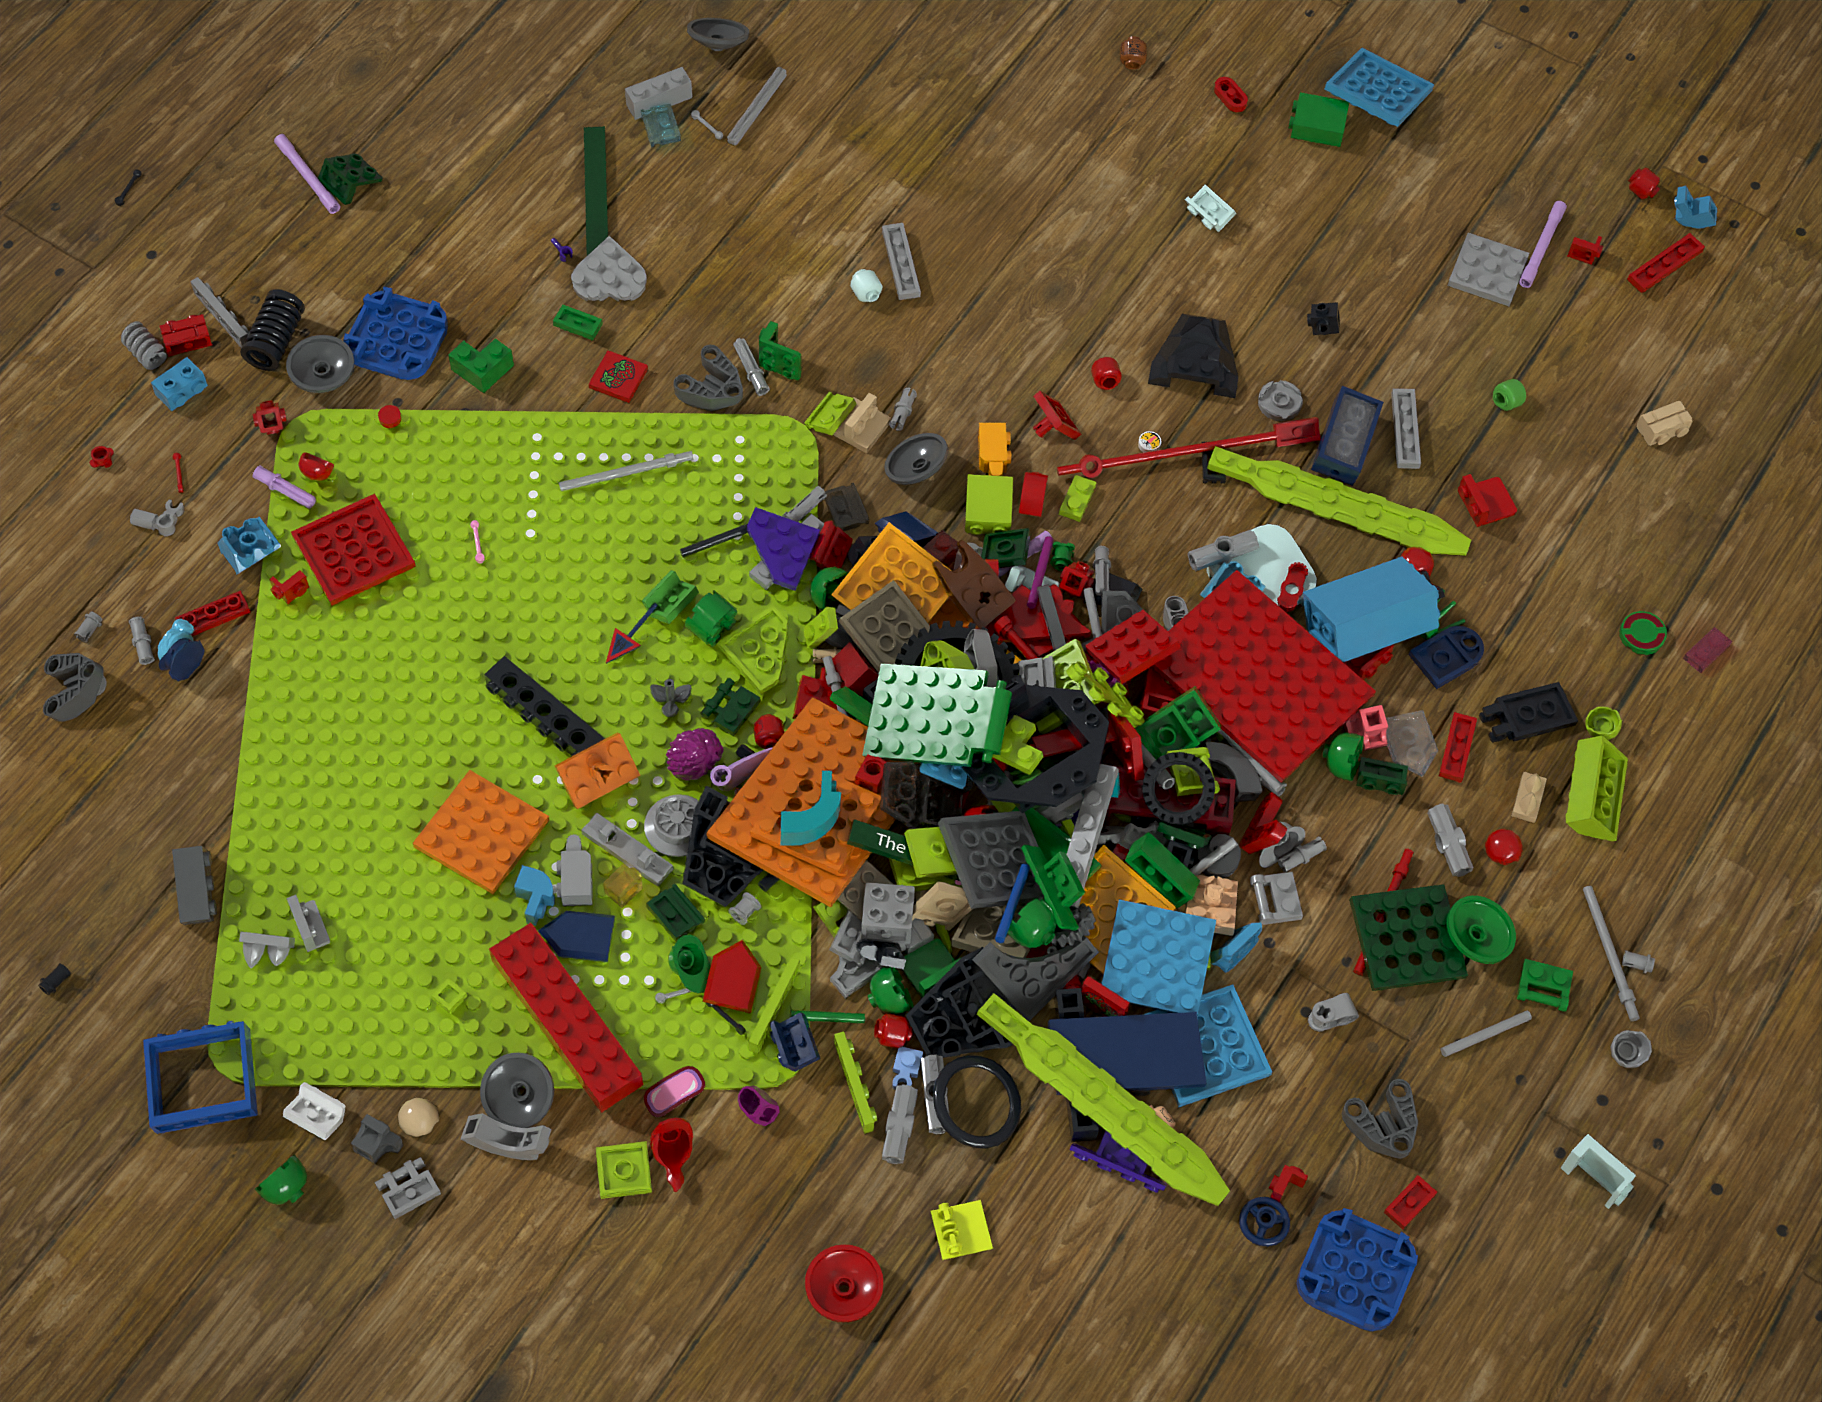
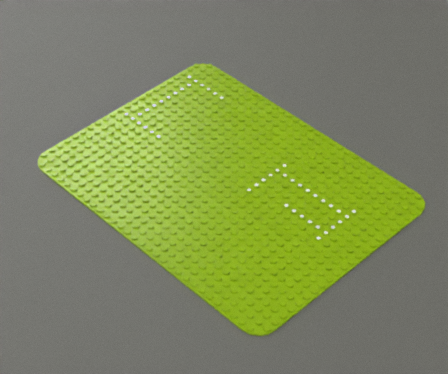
M380 409L310 410L294 418L282 430L279 437L273 473L280 474L282 479L313 495L316 503L312 508H307L279 491L271 490L267 527L281 547L264 557L262 564L208 1025L221 1026L226 1025L228 1021H233L234 1023L244 1021L250 1028L255 1086L300 1087L305 1082L313 1087L480 1088L484 1073L496 1059L509 1053H526L535 1056L546 1065L553 1078L554 1088L584 1089L491 960L489 948L527 925L524 913L529 900L516 897L514 888L523 865L544 872L550 878L555 896L554 907L546 905L544 917L542 919L539 918L537 925L534 926L537 931L565 911L615 916L608 962L558 957L545 939L544 941L641 1072L643 1086L639 1089H648L661 1079L686 1066H693L699 1070L705 1080L704 1090H741L745 1086H757L760 1089L778 1087L794 1077L798 1071L794 1072L783 1067L779 1062V1050L771 1039L770 1031L759 1054L749 1051V1042L746 1038L752 1026L756 1027L759 1021L757 1015L761 1006H766L770 999L768 998V993L773 984L777 985L780 979L778 974L782 964H787L791 956L800 960V971L775 1021L781 1023L789 1019L790 1010L810 1011L812 897L781 879L767 892H764L758 886V882L768 874L767 871L763 870L731 903L723 907L682 884L686 856H668L654 849L646 838L644 822L650 808L657 801L665 797L687 795L699 800L705 787L708 786L727 796V801L731 802L748 780L746 779L730 791H722L711 781L710 774L712 770H709L706 775H703L698 780L685 781L681 778H676L667 769L669 765L667 764L668 758L666 753L671 748L670 742L674 741L677 734L688 730L693 731L697 728L713 731L724 748L722 758L715 764V767L718 765L728 767L741 759L736 754V751L742 744H745L755 753L765 750L756 745L753 731L754 723L761 716L771 714L779 717L783 721L786 732L795 720L792 717L801 676L806 675L815 678L813 648H807L806 638L804 637V627L816 616V605L810 596L811 583L817 575V565L814 560H808L796 591L774 583L766 590L749 577V572L762 559L752 537L750 538L748 533L684 558L680 553V549L747 524L755 507L782 516L785 512L792 510L802 499L818 486L819 452L816 439L810 430L792 417L775 414L400 410L402 420L394 428H385L380 424L378 418ZM692 451L693 460L677 463L675 467L667 468L665 466L561 491L559 487V482L663 458L664 455L670 453L676 455ZM307 452L333 463L334 468L331 475L322 481L306 478L298 466L301 455ZM375 493L415 561L416 567L331 606L295 543L291 531ZM818 504L799 523H802L811 514L818 518ZM473 520L479 522L478 533L481 553L485 557L483 563H477L475 560L477 554L474 531L470 526ZM299 570L306 575L309 588L302 596L295 598L287 604L282 598L278 600L270 590L272 586L269 580L271 577L274 576L282 584ZM671 570L677 573L681 581L697 587L699 591L697 596L670 624L649 616L631 637L641 647L606 664L615 628L625 635L629 634L647 612L642 600ZM713 590H715L735 606L738 611L734 617L737 620L735 625L729 631L725 629L721 634L720 640L772 605L788 620L780 683L764 694L760 695L719 649L718 643L712 647L685 627L687 617L692 619L694 616L693 608L707 593L710 592L713 595ZM507 657L605 739L617 732L620 733L640 776L576 809L555 768V765L570 758L571 755L566 751H560L548 736L546 738L537 731L534 724L531 722L526 723L520 717L517 710L514 708L510 709L504 704L499 695L491 694L485 686L484 674L501 658ZM727 678H731L735 682V685L731 688L735 693L742 686L761 699L759 705L734 736L714 725L716 715L711 714L706 719L700 714L704 709L705 702L708 699H712L717 692L716 688L720 683H724ZM672 679L675 689L682 685H691L692 690L689 698L684 703L675 702L679 708L678 713L673 717H666L662 713V707L667 702H657L653 698L650 690L652 684L665 687V680ZM508 685L507 688H512L515 685ZM527 698V699H525V700H523V701H524V702H529V701H531L532 699ZM724 698L719 706L724 708L729 700ZM544 712V713H542V714H540V715H541V716H546V715H548L549 713ZM561 726L557 730H564L567 727ZM576 741L574 744H582L584 741ZM469 770L549 816V822L494 894H491L413 847L415 839ZM725 774L721 776L722 782L726 780ZM596 813L673 865L672 872L659 887L582 834V829ZM612 833V834L608 837V842L611 840V838H612L615 834ZM573 834H577L581 839L582 851L586 850L591 854L593 905L563 906L562 898H557V883H561V875H557V860H561V851H566L567 838ZM674 883L705 918L703 924H699L695 930L687 935L696 936L702 942L710 965L713 955L743 939L761 966L751 1014L719 1006L736 1023L741 1024L745 1028L746 1032L743 1035H740L713 1007H708L706 1002H702L704 992H689L668 998L661 1004L657 1003L655 999L657 993L667 994L686 988L679 975L675 974L669 966V953L676 941L646 907L648 901L664 890L671 888ZM747 892L759 901L761 908L758 911L755 910L747 918L745 925H741L730 915L729 909L735 907L743 899L742 895ZM296 895L299 903L315 901L330 939L329 944L307 952L287 901L288 897ZM240 932L295 938L294 948H290L286 959L280 965L275 966L269 958L268 945H265L261 959L253 968H250L244 958L243 942H239ZM447 978L467 992V997L451 1014L433 1001L431 997ZM240 1038L207 1044L208 1055L217 1071L234 1083L244 1084Z

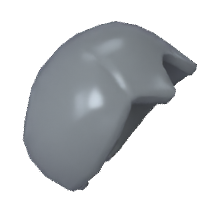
M1623 1031L1614 1037L1610 1046L1611 1055L1620 1066L1626 1068L1639 1067L1649 1060L1652 1052L1651 1041L1641 1031Z

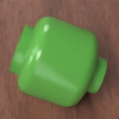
M1509 379L1498 384L1493 391L1494 403L1505 411L1521 406L1526 400L1525 387L1516 379Z

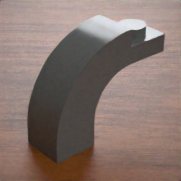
M1205 742L1203 747L1209 750L1211 769L1226 779L1236 780L1234 802L1256 801L1262 792L1259 776L1251 762L1241 752L1228 745L1217 742Z

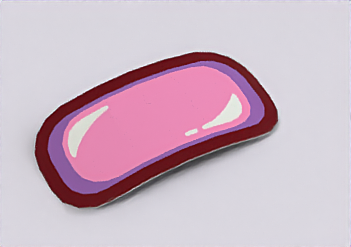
M693 1066L682 1067L648 1088L644 1095L645 1106L652 1116L662 1117L682 1103L703 1092L705 1080L697 1068Z

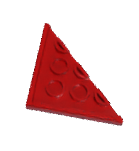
M1021 585L1012 593L1016 601L985 627L988 629L990 637L994 633L999 636L998 645L1003 642H1011L1007 636L999 635L993 629L994 624L1005 615L1013 622L1014 631L1025 643L1050 639L1039 597L1036 608H1029L1027 602L1031 590L1024 585ZM1056 607L1065 639L1076 636H1084V638L1091 636V630Z

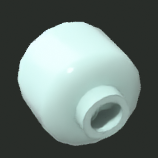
M861 269L852 276L850 283L858 300L862 302H873L879 298L883 286L875 272L871 270Z

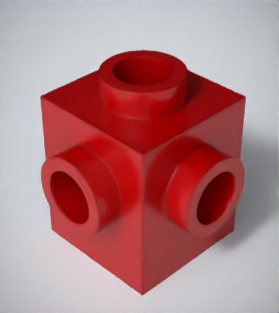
M273 400L259 403L260 406L256 407V413L252 414L255 427H259L261 433L268 435L280 432L284 426L283 422L287 421L285 409L280 408L279 402L273 403ZM273 413L274 417L272 419H268L265 415Z
M1080 561L1074 562L1068 567L1065 566L1060 576L1062 581L1059 588L1064 589L1066 593L1072 596L1080 597L1084 594V589L1093 587L1095 571L1089 569L1090 566Z

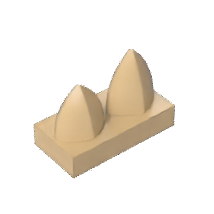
M1523 772L1511 816L1535 823L1547 778L1540 777L1537 773Z

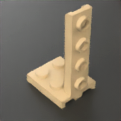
M937 882L931 889L915 892L916 903L913 905L912 921L917 918L924 920V925L932 927L935 923L944 925L945 930L950 931L972 909L963 888L944 882Z

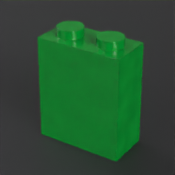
M1300 92L1298 101L1294 100L1291 113H1295V117H1290L1288 129H1292L1291 138L1340 147L1349 102Z

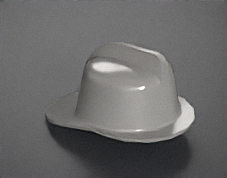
M1281 822L1287 827L1286 834L1277 844L1263 849L1259 859L1260 866L1264 868L1270 867L1278 862L1279 858L1293 852L1295 847L1301 845L1305 838L1304 829L1300 826L1292 827L1286 822Z

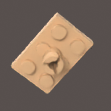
M1197 875L1196 877L1200 880L1193 899L1186 903V914L1215 919L1214 933L1233 936L1238 881L1221 877L1215 878V876Z

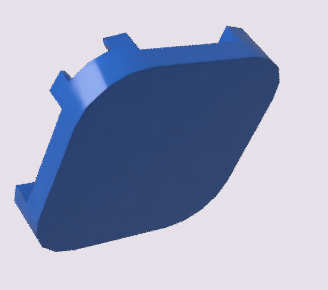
M383 287V291H378L371 295L367 293L363 298L364 305L349 334L345 333L343 339L353 353L354 364L361 368L405 380L416 379L424 375L430 368L448 330L447 316L440 307V303L432 300L431 304L397 295L393 293L392 288Z
M1343 1208L1339 1211H1332L1324 1215L1316 1229L1298 1273V1292L1304 1302L1313 1308L1363 1330H1382L1391 1324L1398 1313L1414 1268L1417 1265L1418 1255H1416L1415 1248L1409 1240L1410 1237L1403 1232L1400 1235L1353 1215V1210Z

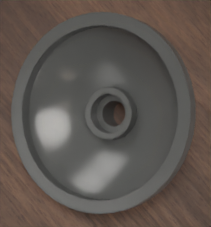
M700 18L689 22L687 25V33L692 39L714 51L733 48L744 43L749 38V29L745 25L733 20Z
M316 335L300 341L292 348L287 357L286 369L290 380L298 388L312 393H324L339 388L350 378L354 370V357L350 347L341 339L329 335Z
M923 433L904 440L888 455L884 467L886 475L892 482L902 485L920 483L932 477L941 469L947 459L949 449L945 439L938 434Z
M509 1053L496 1059L484 1073L480 1087L481 1102L490 1118L509 1126L529 1128L540 1122L551 1108L554 1098L553 1078L546 1065L535 1056L526 1053ZM523 1086L526 1088V1094L524 1096H522L520 1093V1089Z

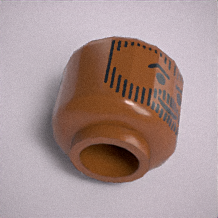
M1131 36L1123 41L1120 45L1121 63L1128 69H1139L1147 61L1146 43L1136 36Z

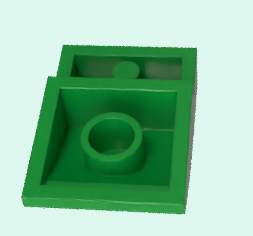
M1194 686L1152 714L1142 725H1138L1134 729L1141 736V742L1157 760L1159 757L1166 755L1167 751L1195 748L1200 745L1201 741L1221 730L1222 725L1197 687Z

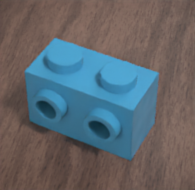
M188 357L151 382L155 395L171 411L184 405L188 399L201 393L207 387L204 373Z

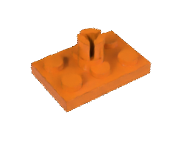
M618 732L555 765L576 809L640 776L627 746Z

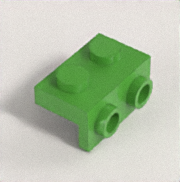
M671 570L649 592L642 602L647 611L656 603L657 607L650 616L670 624L697 596L699 591L696 586L681 581L677 573Z

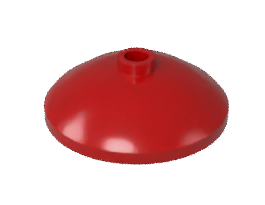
M835 1245L820 1252L810 1263L805 1277L806 1295L812 1307L823 1317L835 1322L857 1321L871 1313L879 1303L883 1292V1274L878 1262L866 1250L853 1245ZM842 1285H846L849 1290L841 1292L839 1288Z

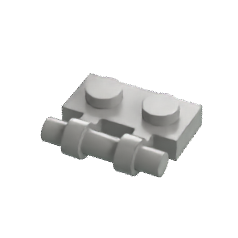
M421 1157L412 1162L409 1160L403 1163L404 1166L392 1173L389 1171L383 1174L382 1179L374 1182L379 1191L387 1187L390 1188V1191L384 1193L382 1197L394 1219L441 1194L429 1170L418 1174L417 1170L425 1167ZM408 1175L411 1177L410 1180L399 1186L396 1183Z

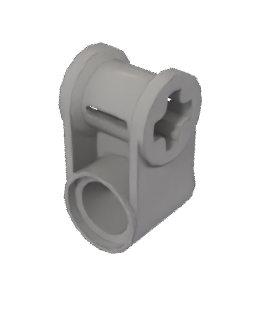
M1343 993L1316 1003L1308 1017V1023L1313 1030L1320 1032L1336 1026L1349 1024L1355 1021L1359 1015L1350 995Z

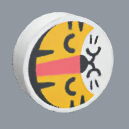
M1148 431L1141 434L1138 447L1143 453L1160 449L1161 438L1157 433Z

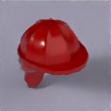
M670 1118L659 1122L652 1131L649 1141L654 1158L666 1168L667 1182L672 1186L674 1192H678L684 1183L681 1167L688 1160L692 1152L693 1130L689 1121L683 1118Z

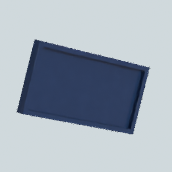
M1197 1012L1052 1019L1048 1021V1029L1060 1033L1076 1046V1050L1099 1069L1103 1068L1114 1077L1116 1083L1126 1091L1205 1087L1207 1084ZM1056 1090V1095H1062Z

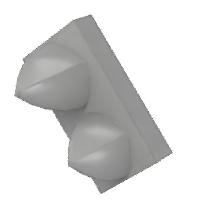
M240 932L239 942H243V954L246 963L250 968H253L261 959L265 945H268V955L271 962L275 966L280 965L288 956L290 948H294L295 938Z

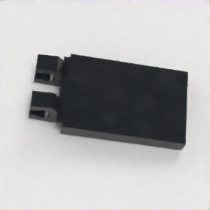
M1559 682L1497 697L1494 704L1483 707V712L1479 713L1482 723L1493 721L1496 718L1501 723V725L1492 727V732L1488 734L1492 743L1502 741L1507 737L1514 742L1576 726L1578 723V719Z

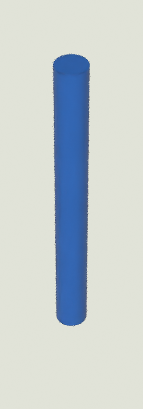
M1022 864L995 936V941L998 943H1004L1030 871V866L1027 864Z

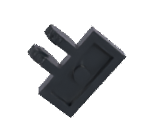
M862 939L856 944L857 951L865 959L878 961L883 966L904 969L906 959L897 946H895V943H878L870 939Z

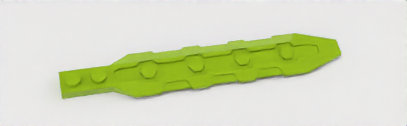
M1215 446L1207 469L1247 482L1266 498L1283 504L1289 503L1314 512V515L1326 519H1334L1357 527V530L1365 533L1377 534L1400 542V545L1408 548L1422 547L1431 554L1466 556L1471 543V539L1436 515L1386 500L1385 497L1353 489L1343 485L1342 482L1330 478L1325 479L1300 470L1299 467L1279 460L1256 461Z
M994 993L978 1010L977 1015L1016 1046L1025 1067L1045 1084H1050L1072 1102L1071 1105L1084 1116H1089L1111 1134L1112 1139L1123 1148H1128L1152 1168L1151 1171L1173 1189L1219 1206L1230 1192L1214 1165L1200 1147L1183 1133L1179 1134L1146 1103L1137 1100L1103 1068L1099 1069L1076 1050V1046L1060 1033L1032 1025Z

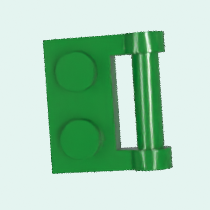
M1525 959L1522 965L1516 999L1520 1001H1525L1526 999L1558 1007L1559 1011L1566 1012L1573 971ZM1528 987L1559 994L1560 998L1528 990Z

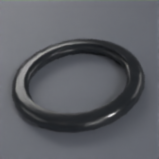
M967 1055L958 1057L949 1062L940 1071L935 1081L933 1103L937 1118L944 1130L958 1142L973 1148L987 1149L1005 1142L1015 1132L1020 1121L1022 1109L1021 1096L1012 1076L1000 1064L982 1056ZM974 1067L987 1070L1002 1082L1007 1091L1010 1104L1008 1118L1001 1129L991 1135L975 1136L968 1134L960 1129L948 1114L945 1105L946 1087L950 1079L962 1069Z

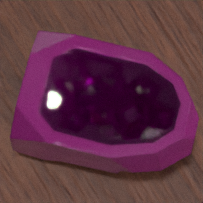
M745 1086L738 1094L739 1107L756 1124L766 1126L774 1122L780 1113L777 1102L757 1086Z

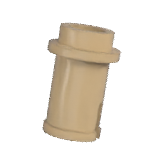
M834 647V649H813V657H815L813 664L823 663V658L827 656L835 657L841 649H837V647Z

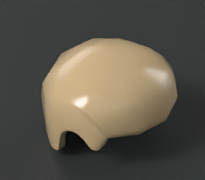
M417 1097L408 1100L403 1104L398 1113L399 1126L407 1135L414 1137L426 1135L432 1131L434 1125L439 1121L437 1107L427 1099Z

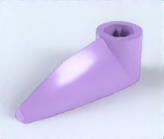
M772 748L744 757L728 767L724 765L716 766L711 771V781L722 791L734 789L754 773ZM725 774L726 780L722 782L721 776Z

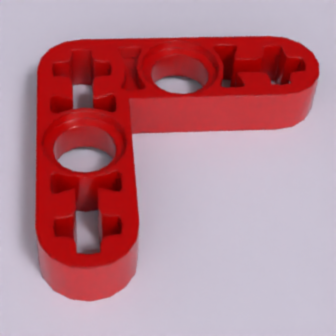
M1270 792L1262 800L1239 843V847L1248 854L1277 844L1286 834L1287 827L1278 820L1273 821L1283 801L1275 793Z

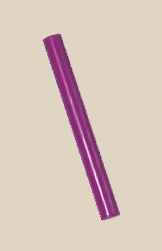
M1050 536L1045 537L1027 606L1031 609L1036 608L1038 601L1037 587L1042 586L1054 539Z

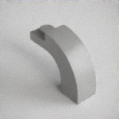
M482 1113L468 1116L461 1140L481 1150L519 1160H537L538 1155L544 1153L548 1147L552 1129L544 1125L530 1128L513 1127L498 1122Z

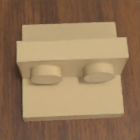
M868 393L863 401L853 397L857 405L833 434L866 454L891 421V417L878 410L876 406L877 397L871 393Z

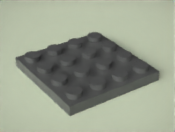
M1014 811L942 818L938 825L970 908L1007 905L1022 864H1027L1021 847L1023 845L1038 847L1025 812ZM1031 868L1018 904L1029 903L1037 898L1040 901L1041 899L1044 900V895L1034 879L1035 876Z

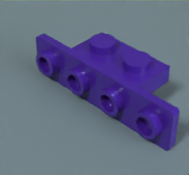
M1105 1131L1097 1153L1076 1143H1073L1069 1149L1074 1152V1157L1083 1161L1092 1159L1098 1162L1097 1166L1109 1172L1112 1169L1121 1172L1120 1176L1128 1181L1135 1182V1179L1145 1183L1144 1187L1158 1193L1159 1189L1162 1191L1166 1189L1167 1183L1144 1174L1148 1164L1128 1148L1125 1149L1118 1144L1107 1131Z

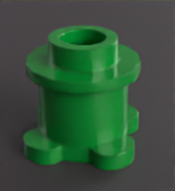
M1054 542L1052 545L1054 548L1052 550L1053 557L1050 560V564L1057 571H1063L1065 566L1068 567L1073 563L1071 558L1075 554L1073 552L1075 545L1072 543Z

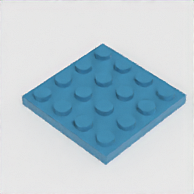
M1361 48L1326 83L1324 89L1332 95L1348 101L1351 105L1358 106L1369 114L1385 120L1388 124L1398 127L1432 92L1434 84Z
M1119 899L1102 985L1127 1000L1130 1004L1172 1013L1197 1012L1198 1016L1216 920Z
M1234 985L1203 994L1197 1018L1207 1084L1205 1087L1171 1089L1178 1107L1272 1075L1270 1065ZM1156 1010V1011H1153V1012H1150V1013H1147V1014H1144V1015H1148V1014H1167V1013H1172V1012H1167V1011H1162V1010Z

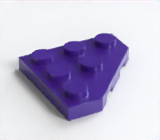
M755 507L747 525V532L750 538L752 537L763 563L770 572L773 583L796 591L820 530Z

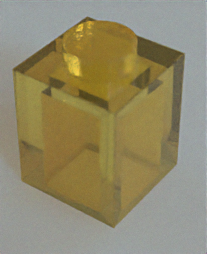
M623 863L603 882L604 892L623 908L643 889L642 875L634 867L629 868Z

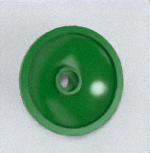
M1466 896L1459 899L1448 912L1447 929L1449 936L1457 949L1468 958L1479 963L1494 964L1504 960L1513 951L1516 943L1514 924L1507 912L1496 902L1482 896Z

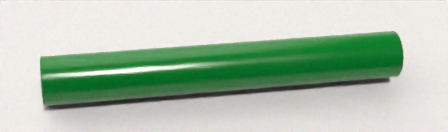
M790 1010V1017L802 1012L806 1015L807 1021L865 1023V1013Z

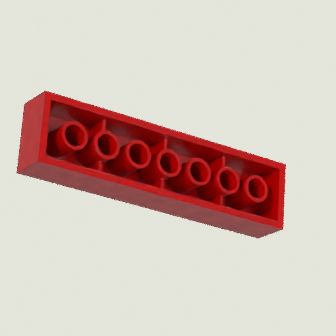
M532 923L527 924L489 948L494 965L601 1113L643 1086L641 1072Z

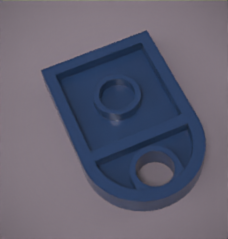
M1453 626L1413 648L1408 655L1433 686L1438 689L1474 668L1482 658L1484 644L1481 637L1474 630L1464 626ZM1470 639L1475 643V646H1466L1463 640Z

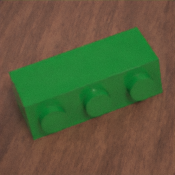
M1150 832L1132 843L1125 861L1154 889L1171 902L1176 909L1193 899L1200 880Z

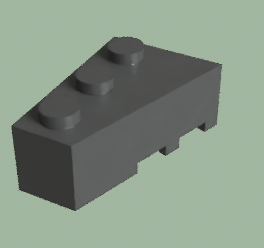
M203 846L172 849L180 923L189 925L214 921L213 915L217 914L215 900L212 899L214 880L211 875L212 860L210 851Z

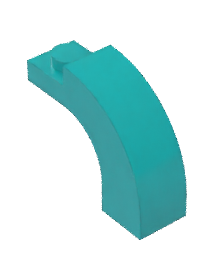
M822 771L821 797L815 806L800 812L781 811L780 845L797 846L811 843L824 836L834 826L840 813L841 792H836V781L832 780V771Z

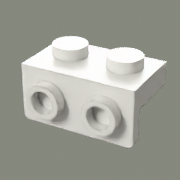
M303 1082L300 1085L299 1095L284 1109L283 1117L326 1140L343 1123L346 1106L316 1087Z

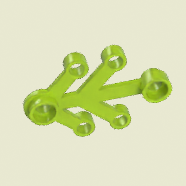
M1079 661L1072 663L1066 670L1067 675L1076 683H1081L1085 680L1092 686L1088 693L1094 700L1110 703L1107 709L1113 715L1126 717L1134 728L1145 722L1143 718L1144 713L1138 707H1132L1124 696L1127 693V689L1119 682H1116L1111 688L1106 682L1109 675L1102 668H1097L1093 673L1096 680L1087 674L1088 668Z

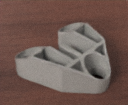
M972 629L966 638L964 653L968 655L975 670L988 671L987 687L996 688L997 664L989 633L986 630Z

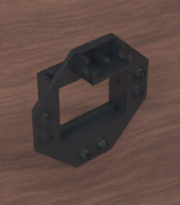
M1019 676L1017 678L1014 677L1011 679L1012 683L1006 686V690L1012 692L1006 726L1014 715L1035 724L1054 712L1083 748L1019 788L1014 786L993 759L991 763L983 762L982 753L973 754L971 767H961L987 800L1014 803L1021 813L1026 812L1035 805L1057 807L1097 782L1100 765L1103 764L1102 756L1110 724L1082 690L1025 685Z

